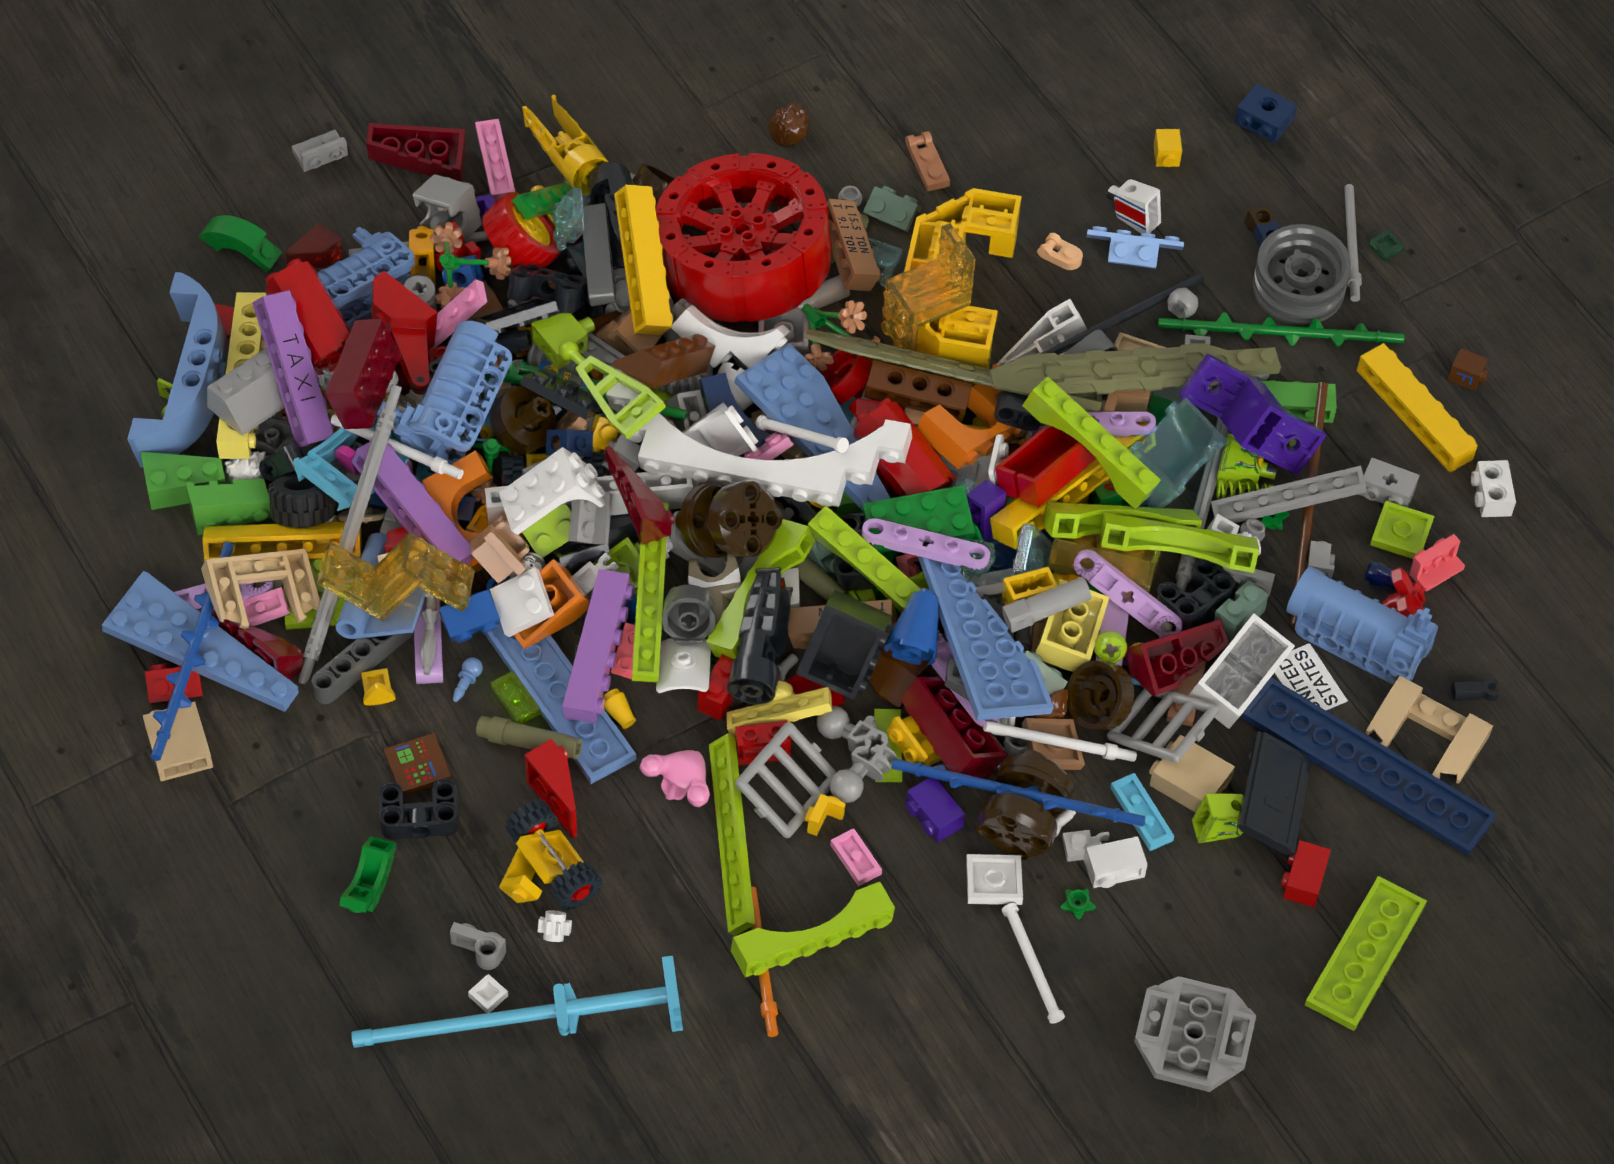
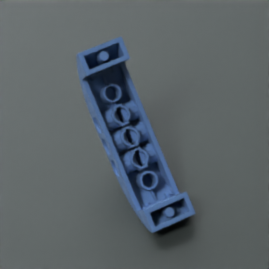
M175 272L169 293L181 321L190 322L163 420L133 418L127 440L140 467H143L141 452L178 455L201 436L214 415V412L207 407V386L226 374L229 343L216 307L209 293L201 284L179 272Z

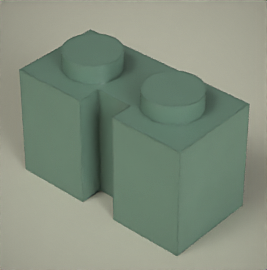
M1248 580L1236 591L1234 601L1229 598L1216 610L1214 621L1222 619L1227 639L1230 642L1253 614L1260 617L1265 612L1269 594Z

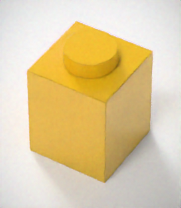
M1156 129L1154 139L1156 167L1180 166L1182 155L1180 129Z

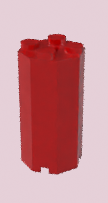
M292 260L285 269L272 273L266 278L268 284L265 289L269 295L290 290L291 296L296 302V313L299 322H301L304 328L303 335L306 345L311 351V361L314 370L318 375L324 374L322 371L324 369L334 372L351 330L315 268L308 261Z
M887 398L878 404L877 409L872 412L866 411L857 418L859 424L855 427L853 433L857 441L882 427L885 419L911 424L912 440L905 463H890L884 459H879L877 466L900 497L955 486L957 479L897 402H892Z

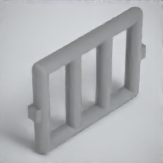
M1144 688L1134 700L1128 718L1120 726L1111 729L1107 733V739L1177 763L1195 741L1199 742L1203 738L1205 728L1217 715L1219 707L1181 693L1168 691L1155 695L1162 698V700L1132 737L1121 734L1152 696ZM1173 702L1183 705L1153 744L1142 741ZM1194 709L1205 712L1174 751L1163 748Z
M787 722L782 726L735 782L739 790L756 807L754 811L759 817H765L784 838H790L805 821L809 807H815L820 794L827 795L830 791L832 777L837 773L820 754L821 749L816 743H810L791 722ZM788 736L826 775L827 778L819 787L780 746ZM772 754L811 795L803 806L764 765ZM756 773L763 778L796 814L788 824L775 813L748 783Z

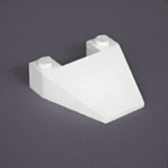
M1071 299L1049 310L1007 352L997 365H1004L1026 355L1040 354L1087 330Z

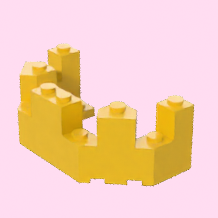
M973 188L965 192L963 197L957 200L953 198L936 207V211L928 215L924 213L916 217L899 292L897 319L907 329L906 349L989 369L998 311L950 303L949 300L956 268L961 269L967 232L991 236L989 254L1013 258L1022 196ZM964 380L967 383L975 384V382Z

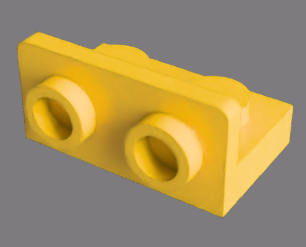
M899 716L893 718L887 733L891 741L903 753L906 761L917 764L920 762L926 766L941 761V758L934 752L926 736L921 733L919 726L912 716L902 720Z

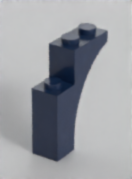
M726 373L699 380L707 414L723 402L727 408L732 405L743 419V422L740 424L741 427L744 428L747 425L758 440L755 446L759 448L766 443L764 439L771 435V433L759 430L756 424L740 409L731 392ZM781 454L777 456V459L784 458Z

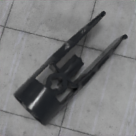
M607 162L598 165L590 172L587 185L592 205L606 203L613 269L625 268L614 194L625 185H633L630 171L625 166L619 163Z
M781 567L755 569L757 575L748 597L738 638H741L738 655L731 665L727 684L728 692L742 702L765 704L772 701L776 695L780 676L778 661L785 648L791 592H793V587L781 588Z

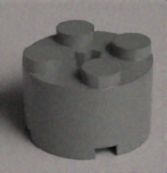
M691 584L673 587L669 590L664 600L663 628L666 634H669L678 644H699L714 630L715 603L709 590L705 587Z

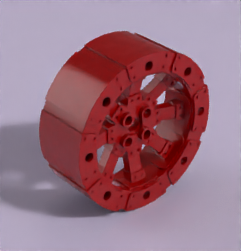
M738 153L712 158L689 168L682 177L678 176L664 190L657 203L655 211L659 222L658 231L663 248L662 258L666 269L667 289L677 301L684 298L710 319L726 322H753L782 315L800 306L804 300L813 296L828 275L832 252L826 198L816 179L810 173H804L800 170V166L776 156L749 153V156H739ZM736 202H741V203L751 202V203H748V204L745 206V208H742L741 205H740L739 203H736ZM770 202L776 203L778 206H786L775 213H766ZM721 207L723 215H711L705 211ZM801 221L798 231H793L792 234L778 233L779 230ZM684 225H693L706 231L707 235L690 237V235H682L681 231ZM772 250H777V251H775V252H773V253H771V254L768 255V253H769L770 251H772ZM713 252L718 253V255L712 258L702 253Z

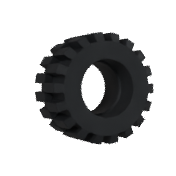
M297 473L279 477L269 485L271 519L279 525L295 528L311 527L325 523L334 517L335 500L307 478L299 482Z

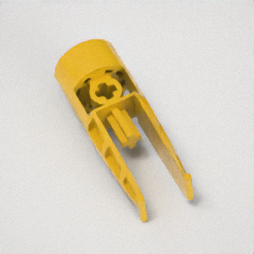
M556 95L551 96L554 116L566 133L564 134L563 131H560L555 138L527 106H523L525 127H530L542 149L548 154L552 163L571 187L579 194L589 195L588 175L595 167L609 161L588 134L557 103Z

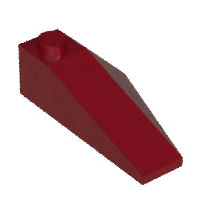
M611 446L605 447L606 463L641 544L670 536L671 525L674 524L671 511L665 509L662 501Z
M212 609L211 615L219 622L218 626L287 679L291 680L301 672L304 665L303 653L296 645L293 644L291 646L283 638L249 625L248 629H243L239 627L240 623L227 619L221 622L216 611Z
M1222 619L1128 647L1125 659L1130 675L1152 696L1178 688L1182 684L1181 682L1197 672L1201 665L1206 661H1210L1229 642Z

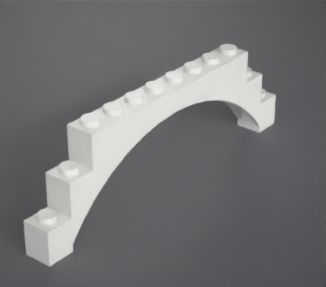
M618 370V371H620L621 373L627 375L628 377H630V378L636 380L637 382L641 383L639 380L633 378L632 376H630V375L624 373V372L621 371V370ZM620 383L613 386L606 394L609 407L616 411L622 410L639 395ZM658 413L631 436L629 440L637 443L643 441L638 459L641 469L649 473L662 472L674 478L686 477L700 483L712 482L726 485L740 481H755L765 487L774 497L785 496L799 502L811 501L822 506L826 505L829 507L832 505L839 507L847 480L858 485H872L879 459H884L890 463H905L912 440L911 424L885 419L882 427L850 444L844 453L832 451L809 458L793 460H759L734 456L702 445L683 434Z

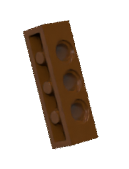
M873 360L864 397L877 401L889 398L892 402H897L901 407L927 412L941 405L955 419L963 421L972 384L958 378H946L933 372L926 373L908 366L901 367L893 365L891 362ZM894 380L899 384H892L889 381ZM918 386L924 390H916L914 387ZM943 392L948 396H941L938 393Z

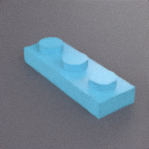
M1135 773L1111 783L1110 789L1125 812L1145 816L1144 826L1134 825L1149 851L1173 841L1174 835Z

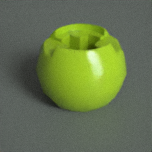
M1107 630L1101 633L1095 640L1094 652L1101 661L1116 663L1126 654L1127 643L1125 638L1116 631ZM1107 644H1112L1114 650L1109 651Z

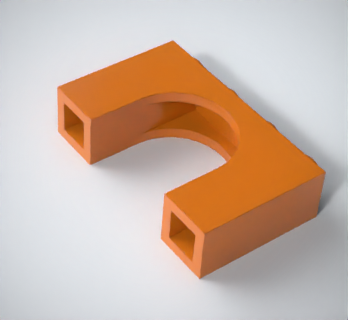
M979 383L972 386L967 407L987 425L988 429L977 430L963 425L941 405L923 413L917 429L926 441L958 470L966 465H973L978 458L984 455H990L993 452L997 434H1002L1005 443H1008L1015 437H1022L1026 432L1025 430L1002 424L995 419L996 395L1002 390Z
M476 450L451 464L464 471L461 479H456L445 473H435L422 480L427 493L434 501L439 503L444 514L455 523L460 534L469 542L481 532L463 530L457 516L459 503L469 491L493 478L483 457ZM521 532L519 535H520V536L525 540V542L527 543V541H526V539H525L523 533ZM473 556L470 564L463 569L467 568L471 572L476 573L484 567Z

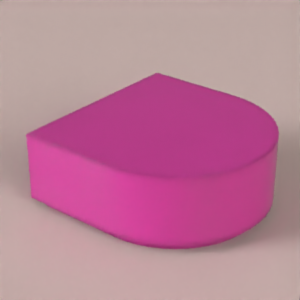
M342 445L335 451V457L344 468L356 475L359 471L352 463L356 451Z

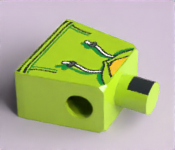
M1228 434L1216 486L1218 480L1222 479L1224 487L1227 481L1231 480L1233 488L1236 482L1240 481L1243 489L1244 484L1248 481L1252 490L1253 485L1256 482L1258 483L1259 477L1275 480L1278 465L1263 462V457L1240 446L1234 436Z
M1205 794L1192 818L1198 843L1241 836L1243 832L1237 827L1243 797L1242 794Z

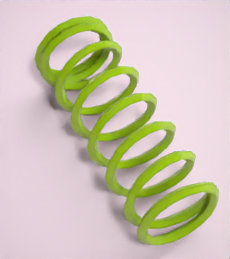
M1219 479L1216 497L1217 499L1220 497L1222 488V498H1225L1229 483L1231 497L1235 496L1238 484L1239 494H1244L1246 486H1248V492L1254 491L1255 486L1259 490V485L1256 482L1251 490L1250 484L1247 481L1242 490L1240 481H1237L1233 490L1232 482L1229 480L1224 490L1223 481ZM1264 483L1261 489H1264V487H1273L1274 485L1269 484V486H1267V484Z

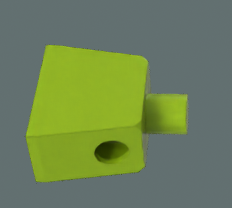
M560 313L532 323V340L555 368L560 370L571 362L564 360L560 356V345L570 340L578 345L580 354L584 353L588 348V333L594 331L595 326L589 317L577 321L571 313Z

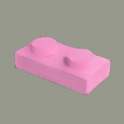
M282 587L243 600L248 623L251 626L290 614L285 590Z
M854 828L831 840L830 846L858 886L882 875V868Z

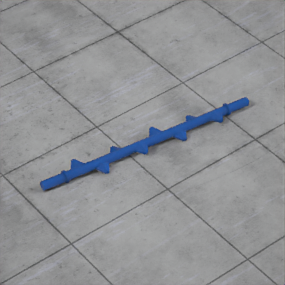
M225 542L219 558L231 557L234 545L230 542ZM208 591L194 597V600L202 606L195 629L182 631L181 637L189 646L180 672L167 675L166 679L175 686L167 710L155 711L153 717L161 724L160 730L156 733L157 739L150 756L155 761H160L167 740L171 737L170 732L178 709L191 707L192 702L184 695V691L192 668L205 665L206 659L198 654L206 628H216L219 625V622L211 615L213 604Z
M894 759L892 762V769L913 773L918 777L925 776L950 782V787L952 788L964 785L999 794L1011 793L1029 798L1037 803H1042L1046 810L1059 807L1110 819L1115 823L1119 821L1141 827L1145 824V816L1120 811V808L1112 809L1038 792L1037 786L1021 788L947 771L943 764L930 767L920 762L917 764L900 759Z

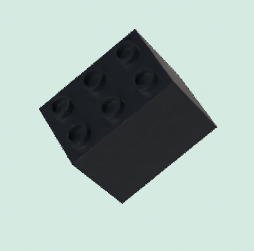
M834 590L823 610L796 674L824 687H829V689L854 700L858 692L863 694L872 676L874 667L893 629V625L889 624L892 615Z

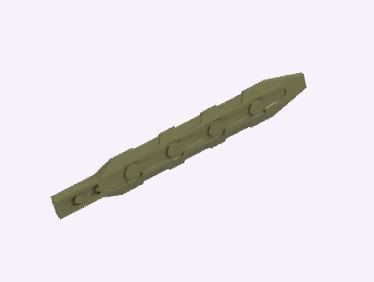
M810 329L806 331V339L845 352L993 387L989 374L991 369L854 336ZM1093 393L1068 394L1086 412H1100L1102 405L1101 395Z
M1201 343L1171 348L1152 349L1151 347H1139L1133 350L1109 352L1092 350L1078 354H1030L991 369L989 374L994 389L1027 396L1046 377L1053 380L1067 394L1094 392L1096 394L1114 393V391L1143 389L1144 391H1154L1168 387H1183L1207 353L1248 375L1278 374L1281 365L1275 347L1226 350ZM1219 381L1212 382L1209 387L1219 385Z

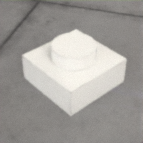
M488 974L468 991V996L486 1013H490L508 997V991Z

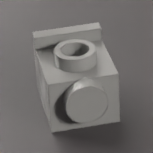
M1311 541L1307 568L1312 566L1326 573V576L1332 579L1335 554H1331V544L1325 541Z

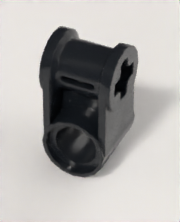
M296 440L263 459L259 463V471L265 479L272 481L294 471V459L297 457L301 459L305 456Z

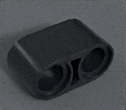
M1001 391L996 395L994 416L998 422L1025 431H1035L1041 426V423L1022 406L1028 398L1027 395L1008 391Z

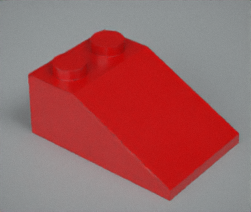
M549 739L525 754L526 782L537 796L547 803L559 823L573 839L577 836L576 807L567 761L569 757L563 746H557L552 739Z

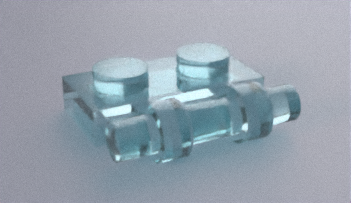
M572 187L562 197L561 202L554 204L552 220L555 222L556 230L553 232V236L559 250L566 249V242L574 243L585 232L581 188Z

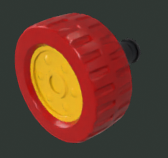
M509 192L504 194L483 215L484 231L493 247L480 259L491 258L494 248H508L509 253L507 256H510L513 267L516 268L520 264L524 266L533 264L546 268L562 251V240L557 228L547 215L526 220L512 202L519 193ZM480 265L484 275L483 280L489 278L490 268Z

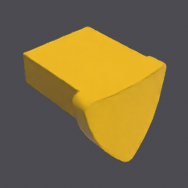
M387 668L361 673L365 693L363 697L364 705H379L396 699L395 693L391 689Z

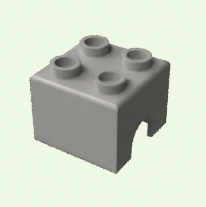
M434 174L413 193L415 206L420 205L424 201L426 207H428L426 217L420 222L421 226L434 230L436 225H441L444 228L446 222L454 221L461 228L465 241L482 225L479 214L480 210L475 198V189L469 183Z

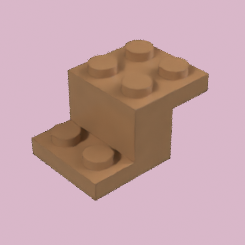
M1138 389L1114 391V393L1104 394L1100 412H1147L1153 391Z

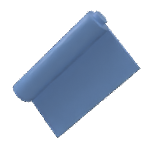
M381 533L371 534L366 542L337 621V632L348 639L413 633L425 599V588L430 585L435 570V565L424 552L421 555H417L415 561L416 564H426L424 569L416 570L409 568L410 576L382 581L377 556L386 554L384 543H387V536ZM416 544V550H422L418 546V544Z

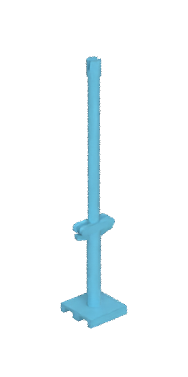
M673 956L662 957L666 985L664 987L577 999L570 983L564 984V986L556 984L553 987L555 1004L374 1030L352 1031V1042L354 1048L371 1046L375 1043L556 1017L560 1035L566 1036L569 1033H576L580 1015L668 1003L672 1032L682 1031L683 1026Z

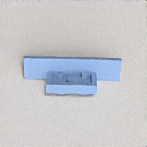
M1096 226L1093 227V230L1088 229L1086 237L1110 241L1108 263L1156 269L1159 247L1183 250L1184 242H1180L1178 237L1165 236V239H1157L1154 234L1141 233V236L1131 235V231L1117 230V233L1107 232V228Z

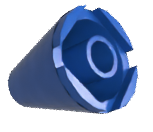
M920 589L912 594L884 646L886 652L889 649L893 651L892 657L915 665H920L921 660L928 661L927 665L935 663L937 657L939 599L933 591Z

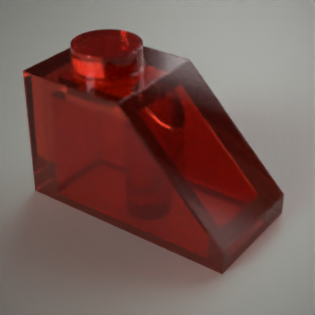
M318 223L286 251L287 265L292 260L300 259L302 262L308 261L314 268L327 267L343 253L341 237L321 223Z

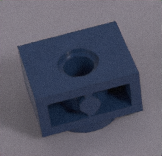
M1256 84L1237 106L1234 122L1260 135L1262 138L1276 143L1294 121L1297 104Z

